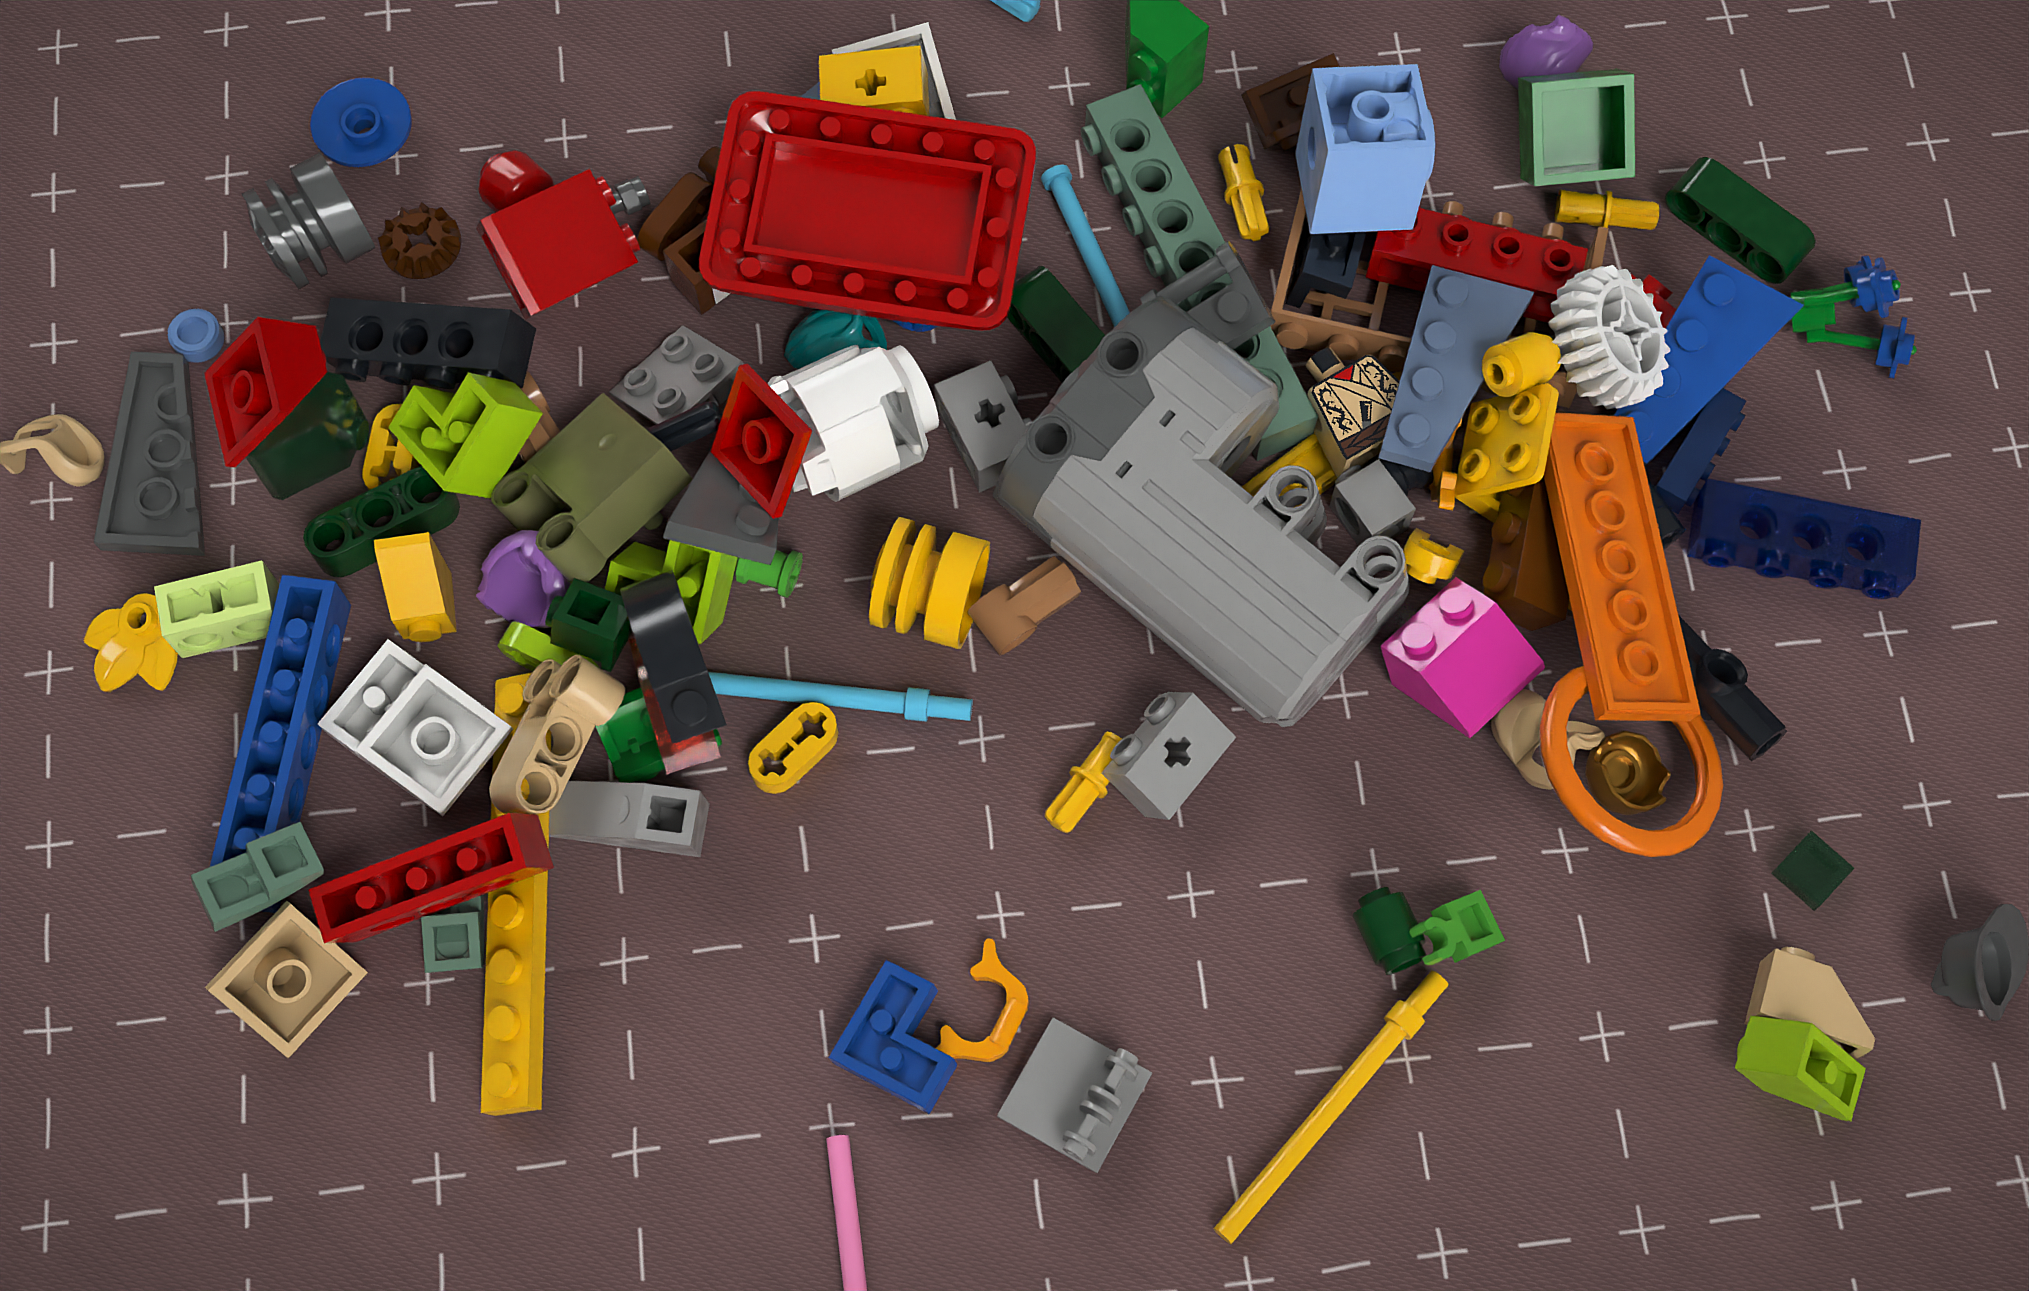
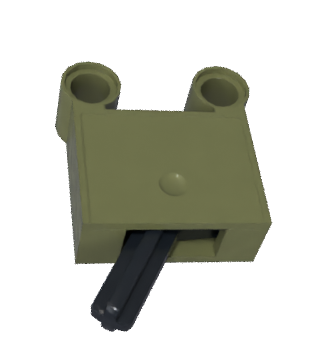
M602 393L519 470L503 477L495 486L491 500L495 507L518 531H539L536 536L537 548L568 582L572 583L574 578L584 582L590 581L603 569L607 559L642 526L652 530L661 525L663 515L660 513V510L693 480L671 451L717 431L722 418L721 410L715 402H704L645 429L613 400ZM565 507L570 512L561 513V510Z

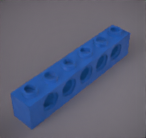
M282 575L210 867L246 853V843L300 822L322 731L318 723L326 714L351 608L350 602L336 581ZM281 900L261 911L276 913L280 908Z

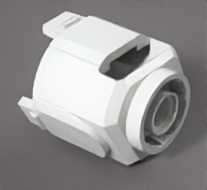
M853 345L782 377L774 376L767 383L812 430L792 486L793 491L797 492L808 488L812 495L825 492L834 502L922 462L928 449L925 433L936 429L939 425L937 408L927 381L914 358L901 345L890 350L881 347L859 349L858 345Z

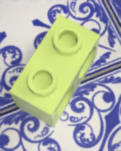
M258 561L154 586L162 636L181 658L264 639L267 637L280 584L265 563Z

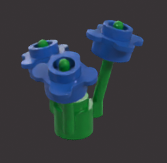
M1866 255L1862 256L1861 261L1856 262V265L1845 267L1844 283L1820 289L1791 292V298L1804 305L1792 318L1793 333L1807 332V343L1830 342L1877 350L1875 365L1889 367L1888 378L1893 379L1897 365H1908L1911 355H1914L1917 351L1916 346L1913 345L1915 334L1905 333L1908 317L1901 318L1899 327L1884 324L1880 339L1825 330V325L1836 324L1835 303L1849 300L1853 307L1862 306L1865 312L1878 310L1881 318L1889 316V307L1893 306V301L1899 300L1901 283L1898 281L1893 269L1886 271V265L1882 257L1875 259V266H1872L1869 256Z

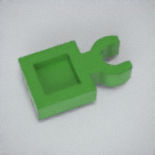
M1481 890L1430 911L1433 917L1414 925L1409 931L1412 937L1421 934L1428 936L1433 944V952L1422 958L1425 965H1434L1452 956L1456 963L1505 941Z

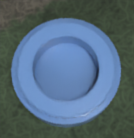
M189 309L181 312L172 320L168 328V340L177 354H183L188 362L198 363L213 358L221 350L224 343V332L215 316L203 309Z

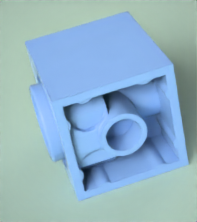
M1418 64L1312 68L1295 153L1310 234L1413 230L1424 186L1431 176L1435 157L1433 119L1426 105Z

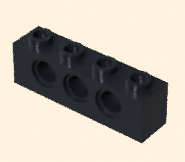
M331 298L320 345L325 353L326 362L336 368L335 374L350 381L365 382L367 376H376L396 385L407 386L410 385L411 379L424 380L427 384L438 388L454 389L456 383H462L469 372L514 382L519 388H523L536 328L511 309Z

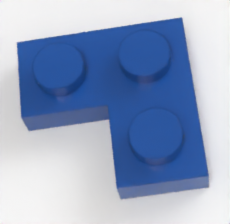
M888 960L884 962L828 1057L834 1065L927 1114H930L958 1065L953 1057L912 1037L938 992L937 988L933 983Z

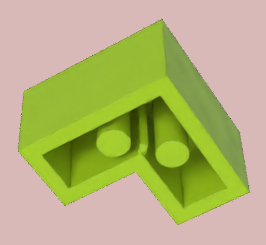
M468 372L456 394L413 385L388 428L444 491L491 498L495 486L505 476L543 413L514 382Z
M669 540L667 552L634 542L610 562L605 589L621 595L620 588L673 570L698 644H702L723 623L738 557Z

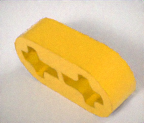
M391 404L383 408L373 421L362 469V478L368 490L381 485L378 477H386L388 475L391 461H393V467L398 476L419 467V462L399 440L397 447L395 446L394 439L389 432L390 429L388 427L402 404Z
M816 702L800 705L754 747L750 753L748 765L752 780L759 789L772 794L785 792L796 784L834 747L838 738V728L835 715L830 708ZM808 720L814 725L821 720L824 721L822 724L823 737L818 739L815 735L811 734L799 745L796 744L805 734L802 725L805 721ZM788 751L791 752L782 762L785 770L784 774L779 776L775 772H770L766 776L763 775L765 772L764 759L769 757L771 760L777 761Z

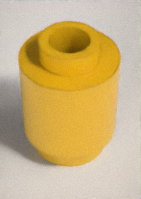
M1529 332L1490 347L1482 359V373L1486 384L1495 394L1502 397H1511L1534 386L1547 383L1561 365L1557 364L1561 359L1558 345L1553 344V339L1548 335Z

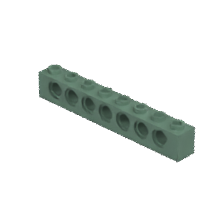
M1141 84L1087 104L1085 126L1081 128L1084 146L1090 156L1097 154L1103 166L1101 173L1107 191L1111 196L1118 195L1124 206L1122 214L1129 233L1133 237L1139 235L1146 249L1143 251L1144 259L1151 275L1154 278L1160 276L1165 287L1187 274L1183 271L1184 269L1196 268L1215 256V249L1224 244L1225 241ZM1132 147L1137 149V151L1126 152L1121 150V148ZM1144 187H1154V188L1158 189L1159 191H1157V192H1146V191L1142 190L1141 188H1144ZM1165 227H1174L1179 229L1181 232L1167 233L1162 229ZM1227 272L1177 304V306L1187 312L1233 283ZM1269 326L1234 348L1233 350L1245 353L1248 356L1245 360L1278 386L1279 410L1265 434L1252 451L1255 460L1259 461L1298 445L1311 434H1314L1318 415L1271 327Z

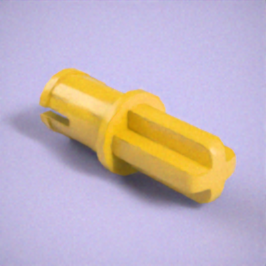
M1236 144L1234 147L1238 163L1233 162L1229 146L1218 154V161L1222 167L1227 186L1224 198L1227 204L1233 208L1241 238L1244 240L1251 239L1254 242L1261 240V236L1269 231V224L1261 199L1264 194V187L1261 181L1256 180L1248 147Z
M1560 189L1555 207V222L1580 223L1608 228V225L1653 230L1656 228L1659 220V204L1650 201L1613 198L1612 191L1608 190L1603 195Z
M1105 732L1102 740L1081 766H1073L1069 772L1071 775L1070 780L1045 811V818L1054 828L1064 833L1071 832L1097 797L1104 798L1107 795L1106 786L1110 781L1102 772L1112 761L1110 754L1122 738L1112 732Z

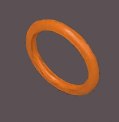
M1584 665L1570 670L1556 682L1548 696L1539 727L1541 756L1548 779L1561 803L1582 827L1600 841L1622 852L1645 857L1675 855L1693 847L1709 831L1720 808L1723 790L1721 760L1713 736L1701 715L1691 721H1671L1679 730L1689 749L1695 770L1696 790L1694 801L1688 813L1676 824L1664 829L1643 830L1634 828L1616 819L1602 808L1585 789L1573 767L1567 745V722L1575 703L1589 692Z

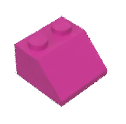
M1457 577L1381 645L1391 684L1468 738L1476 734L1545 669L1544 661L1498 604Z

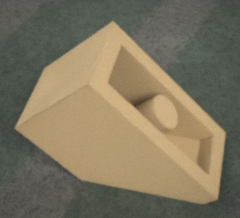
M1783 947L1781 950L1774 949L1760 961L1745 1020L1746 1025H1748L1750 1015L1809 1022L1814 1024L1855 1060L1873 1050L1875 1037L1831 966L1816 962L1815 956L1812 953L1794 947Z

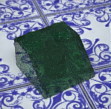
M327 371L294 410L246 457L273 498L284 500L349 468L356 451H361L364 448L369 435V423L343 375Z

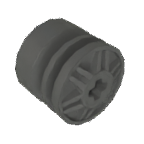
M320 152L290 168L297 192L288 196L272 178L265 181L276 201L275 204L265 208L254 188L242 193L247 204L250 224L276 268L290 278L298 290L310 284L298 264L299 262L309 258L321 277L328 274L327 266L321 253L325 248L330 246L346 264L375 249V245L361 218Z

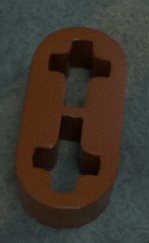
M694 172L685 174L644 222L637 239L640 249L659 261H664L663 250L694 229L708 212L714 185Z

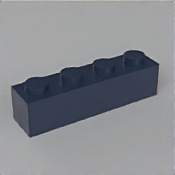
M1724 388L1705 405L1657 484V491L1676 514H1679L1684 504L1691 507L1701 491L1695 487L1699 479L1707 481L1716 466L1710 461L1715 454L1721 457L1731 441L1725 437L1728 431L1731 429L1736 432L1746 416L1741 413V410L1747 401Z

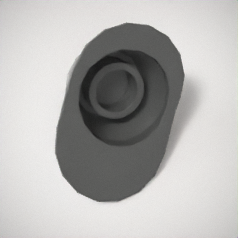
M2000 904L1990 914L1982 927L1954 934L1947 938L1944 943L1941 961L1936 968L1931 982L1933 992L1938 995L1949 996L1951 1001L1959 1007L1983 1010L1991 1021L2000 1020L2007 1004L2019 988L2026 974L2029 959L2027 926L2020 910L2013 904Z

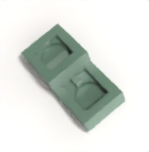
M298 822L246 843V853L192 874L191 881L214 932L254 915L295 893L323 875L324 869L301 822Z
M484 895L421 917L425 973L483 968Z

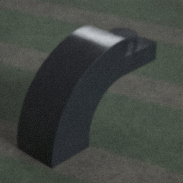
M673 570L620 588L631 628L672 744L726 726L723 712Z

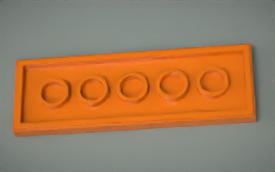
M1555 412L1544 480L1595 720L1691 721L1701 713L1634 418Z

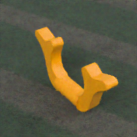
M1462 419L1458 424L1457 428L1461 426ZM1457 428L1432 468L1434 479L1433 483L1429 485L1431 501L1437 502L1439 509L1452 511L1455 504V485L1457 480V473H1452L1454 451L1452 446Z
M988 938L984 941L982 961L974 965L970 970L971 977L976 981H990L1001 986L1007 993L1006 1003L990 1036L981 1042H970L962 1039L948 1025L941 1028V1043L935 1049L954 1059L992 1062L1001 1058L1009 1050V1046L1022 1019L1028 1011L1029 999L1025 986L1001 964L996 953L995 941Z

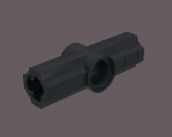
M1678 614L1700 715L1703 720H1713L1752 762L1764 755L1781 740L1787 732L1786 727L1745 685L1748 673L1741 660L1725 650L1711 649Z

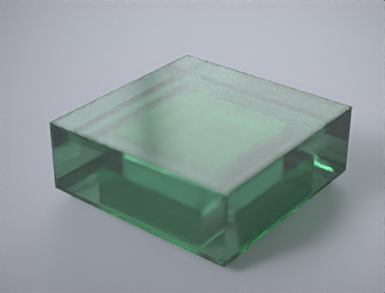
M1810 831L1771 874L1815 911L1854 870V867L1813 831Z

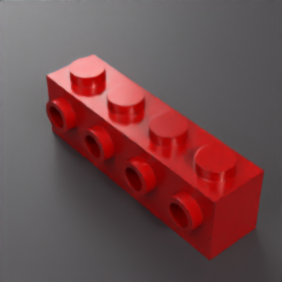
M1419 207L1413 230L1377 232L1366 278L1424 292L1431 267L1434 265L1534 292L1523 317L1548 323L1555 317L1551 310V303L1557 300V289L1564 286L1567 280L1574 278L1575 274L1584 270L1588 249L1572 245L1560 239L1550 240L1522 233L1515 228L1497 227L1472 221L1462 215H1448Z

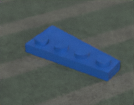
M1709 255L1666 327L1668 332L1664 335V339L1670 348V352L1664 355L1669 367L1661 370L1663 385L1654 389V395L1646 397L1642 402L1619 408L1614 415L1634 418L1644 464L1647 465L1804 305Z

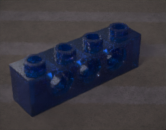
M1707 479L1694 501L1687 557L1702 559L1706 565L1716 568L1738 566L1753 569L1757 574L1767 578L1789 576L1804 579L1818 588L1833 589L1845 587L1860 590L1865 596L1874 599L1898 598L1916 577L1921 520ZM1740 526L1754 530L1759 539L1747 537L1741 531ZM1793 537H1800L1806 540L1812 550L1800 547ZM1847 547L1857 549L1863 555L1864 560L1853 557L1848 552Z

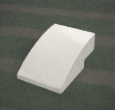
M387 639L318 723L330 737L441 816L445 815L513 730L505 721L427 664L423 665L389 639Z

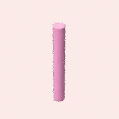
M849 1135L831 1136L826 1138L843 1288L844 1291H867Z

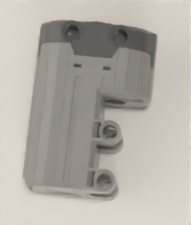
M1161 295L1140 305L1122 319L1111 332L1103 337L1098 347L1088 359L1084 360L1064 380L1055 396L1050 400V404L1038 418L1031 422L1028 430L1011 452L992 494L993 498L1006 511L1255 719L1263 723H1277L1281 727L1293 726L1300 720L1404 603L1409 594L1410 584L1406 571L1405 555L1403 549L1395 540L1386 536L1368 538L1357 547L1341 567L1314 546V543L1326 528L1327 516L1320 499L1315 478L1308 470L1292 465L1280 468L1272 474L1254 497L1231 479L1232 475L1261 440L1273 418L1278 413V386L1170 299H1165ZM1293 483L1302 484L1308 488L1292 489L1279 497L1281 491L1287 485ZM1377 553H1387V554L1391 555V556H1383V555L1377 556V557H1374V558L1370 559V560L1367 562L1368 558H1370L1373 554H1377ZM1383 570L1393 572L1388 577L1382 579L1372 577L1377 572Z

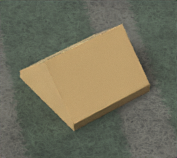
M286 901L205 988L277 1050L289 1058L368 972L337 944L324 943L320 929L291 903Z

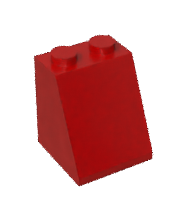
M590 169L481 219L476 227L525 320L638 263L634 253L640 250V246L633 231L627 223L619 226L610 209L611 206L616 204V200L603 176L595 179Z

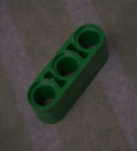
M1699 158L1666 193L1665 201L1667 207L1679 220L1768 283L1781 284L1815 247L1816 240L1814 234L1806 224L1712 158Z
M1038 266L1015 282L1011 307L1007 318L1063 383L1084 360L1088 359L1105 335L1056 277L1044 266Z
M420 466L318 515L308 523L303 539L306 548L324 573L332 577H345L377 562L374 540L426 532L432 535L455 521L459 515L460 503L456 493L444 491L429 473ZM441 492L439 498L434 502L428 504L421 503L423 498L429 493ZM387 515L393 516L391 521L385 526L373 527L379 518ZM344 539V542L338 549L324 552L327 545L332 541Z

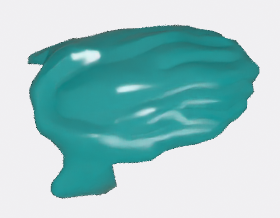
M816 309L806 316L791 332L784 357L794 368L800 369L853 345H858L859 349L881 347L887 350V341L877 318ZM863 323L870 332L873 341L863 337Z

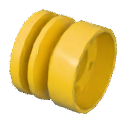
M898 517L886 543H884L879 552L874 567L870 587V625L887 628L896 611V632L907 634L915 622L918 613L924 614V640L961 649L973 623L967 611L980 599L989 561L990 541L953 532L945 544L942 553L936 552L935 526L924 524L915 541V521Z

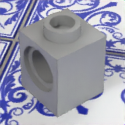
M1379 459L1365 468H1362L1361 465H1355L1342 473L1335 481V488L1329 505L1358 546L1366 539L1374 536H1386L1393 539L1408 530L1416 510Z

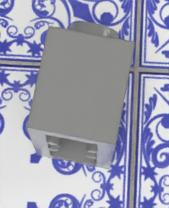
M988 361L934 384L937 411L979 493L997 485L1008 457L1032 422L1029 417L1022 420L1015 407L1018 404V396L1010 378L1007 375L1000 377L992 361Z
M1168 692L1155 698L1144 712L1145 721L1134 734L1127 735L1116 744L1110 754L1112 761L1102 772L1145 817L1170 820L1236 738L1193 692Z

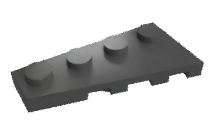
M131 351L94 537V544L102 551L205 556L189 363L183 354Z
M709 451L670 517L663 538L771 565L777 549L779 518L773 519Z

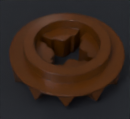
M421 202L419 208L411 210L401 207L397 217L393 220L385 219V230L382 236L378 237L381 254L387 266L396 274L410 279H426L444 272L456 260L461 249V233L455 219L453 220L442 207L438 209L429 208L423 202ZM426 231L429 241L433 246L429 243L425 245L419 242L412 248L407 234L420 236Z

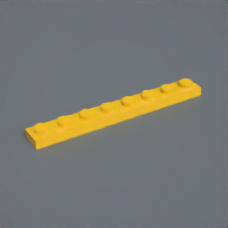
M531 673L496 680L494 714L509 724L513 730L493 754L492 777L529 705L523 699V689ZM548 729L545 739L546 745L551 751L552 733ZM524 778L521 784V794L527 800L530 790L529 784ZM491 800V819L504 815L505 813L500 812ZM547 811L546 813H537L536 815L539 817L545 840L549 847V811ZM548 871L488 893L481 1113L498 1116L542 1110Z

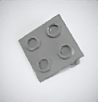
M682 325L676 332L668 336L636 368L630 370L624 379L610 390L609 393L612 397L656 425L704 402H715L717 405L718 403L721 405L729 397L739 365L744 363Z
M1053 1017L997 1117L1093 1172L1098 1173L1150 1079L1152 1072L1136 1064L1139 1059L1132 1053L1122 1048H1118L1117 1052Z

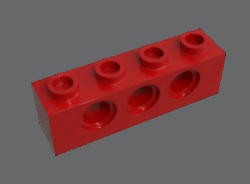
M507 813L308 889L323 942H358L420 919L422 916H428L553 869L554 866L538 815Z

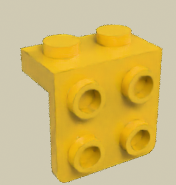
M1545 383L1511 397L1497 396L1471 403L1455 485L1456 499L1494 523L1498 516L1502 491L1535 484L1541 480L1545 472L1559 392L1555 387Z

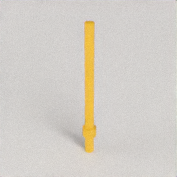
M1431 970L1405 1002L1398 1000L1385 1015V1026L1213 1228L1221 1238L1229 1244L1233 1243L1404 1038L1411 1040L1425 1023L1422 1016L1449 985L1440 974Z

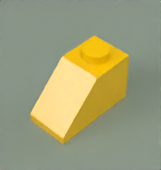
M430 533L374 540L375 554L391 621L403 640L410 639L415 642H430L439 639L442 634L457 632L452 573Z

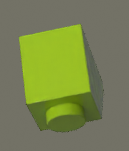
M1751 1015L1745 1035L1738 1044L1737 1062L1735 1065L1737 1071L1765 1092L1839 1120L1850 1122L1852 1121L1866 1070L1865 1067L1812 1023Z

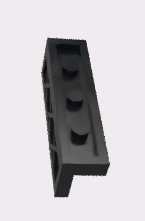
M1307 222L1285 304L1300 309L1311 287L1346 299L1353 286L1366 232L1310 234Z

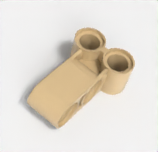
M580 655L570 657L562 665L553 659H547L538 665L531 673L523 689V699L529 705L491 779L489 790L494 806L505 814L546 813L551 810L559 801L595 726L606 723L622 703L625 694L624 685ZM548 729L552 733L554 742L551 751L548 749L545 739ZM524 778L527 780L530 790L527 800L521 794V784Z

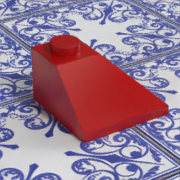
M257 317L205 371V379L226 467H236L294 410L327 373L326 357L321 349L316 326Z
M743 364L738 367L710 452L761 507L775 519L782 517L812 430L749 364Z

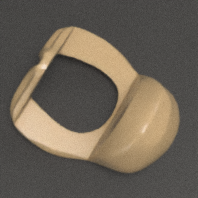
M63 414L48 415L33 420L20 428L13 440L0 442V464L12 474L21 473L25 469L26 450L30 448H36L55 475L76 487L85 486L98 479L104 467V451L99 440L80 422ZM54 429L46 435L30 437L32 431Z
M1522 689L1491 719L1492 733L1500 748L1529 784L1541 789L1551 790L1554 788L1548 779L1545 767L1540 766L1532 759L1534 751L1540 745L1539 727L1546 700L1531 690ZM1567 722V745L1573 766L1575 753L1578 749L1591 750L1602 743L1605 739V734L1601 729L1584 722Z

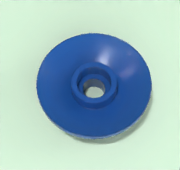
M355 78L335 85L319 99L312 112L310 127L315 144L328 159L348 167H366L381 163L399 151L409 136L412 116L407 100L396 87L379 79ZM365 128H372L365 133L359 134Z

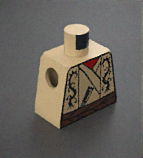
M1327 347L1313 355L1306 363V368L1317 381V384L1309 389L1307 396L1318 415L1314 433L1338 478L1342 473L1355 465H1361L1362 468L1365 467L1371 458L1380 453L1399 380L1372 355H1365L1345 367L1332 348Z

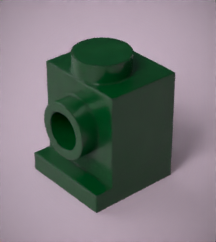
M576 578L573 579L564 597L560 595L554 597L545 620V625L551 627L550 644L601 662V669L608 672L612 671L632 633L622 595Z

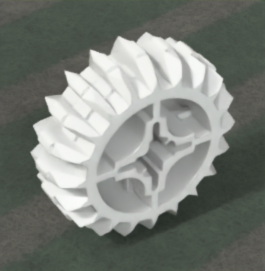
M1614 265L1587 269L1575 274L1574 278L1567 280L1564 286L1557 289V300L1551 303V310L1555 317L1548 322L1550 328L1555 332V339L1552 343L1558 345L1561 352V359L1557 364H1563L1567 371L1566 381L1577 384L1579 397L1588 396L1593 406L1604 405L1606 409L1615 407L1619 409L1644 401L1646 397L1654 395V389L1663 385L1661 370L1669 367L1664 355L1670 352V348L1664 339V335L1668 330L1662 327L1660 321L1662 312L1656 311L1653 305V294H1645L1643 282L1640 278L1632 279L1627 269L1618 270Z

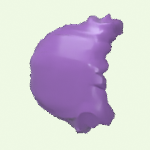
M1558 15L1548 25L1535 26L1531 24L1509 38L1501 50L1499 68L1504 79L1518 90L1519 77L1575 73L1592 52L1593 42L1588 33L1570 22L1568 18Z
M521 530L501 540L490 551L480 569L482 570L483 578L478 587L480 592L476 594V597L487 609H492L497 615L503 616L510 623L516 621L534 629L551 628L545 625L551 602L556 595L564 597L571 583L537 548L536 536L539 531Z

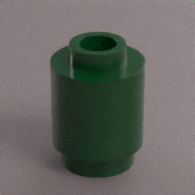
M1383 887L1364 895L1358 900L1361 908L1354 912L1352 916L1375 965L1381 964L1386 975H1392L1423 961L1422 958L1427 955L1423 948L1426 939L1423 934L1412 937L1409 932L1418 922L1403 892L1391 894L1389 887Z

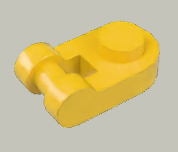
M1416 528L1409 536L1403 548L1406 563L1408 564L1407 573L1428 584H1435L1437 578L1451 579L1463 556L1464 550L1451 544L1447 548L1429 540L1431 534Z

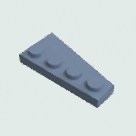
M1432 265L1378 458L1431 472L1460 423L1467 407L1485 380L1482 373V359L1485 352L1490 347L1505 342L1510 338L1513 329L1530 304L1534 292Z

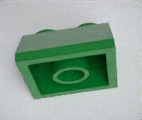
M1127 0L1125 20L1126 89L1141 84L1157 115L1163 118L1203 81L1209 25L1178 0Z

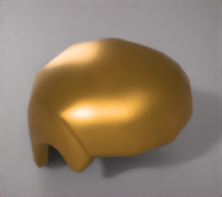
M1622 730L1605 737L1598 747H1593L1590 751L1585 770L1590 793L1607 810L1623 815H1633L1654 809L1666 801L1662 791L1671 773L1661 763L1658 749L1642 734Z

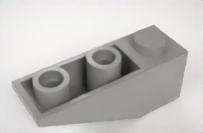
M568 781L559 801L549 810V837L701 857L710 803L699 790L647 783Z

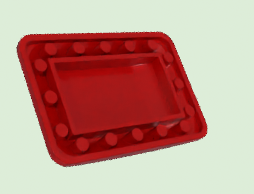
M748 91L739 95L732 102L728 111L699 257V270L704 281L711 288L722 292L902 322L978 331L992 330L1000 326L1007 319L1011 307L1036 165V147L1031 137L1015 128L762 91Z

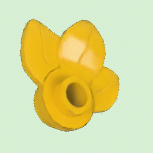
M148 593L137 594L127 600L122 608L109 609L100 613L89 625L84 638V643L99 650L95 658L94 673L97 683L103 692L116 690L137 674L153 688L163 691L173 676L178 653L162 636L155 595ZM145 612L146 622L140 627V619Z

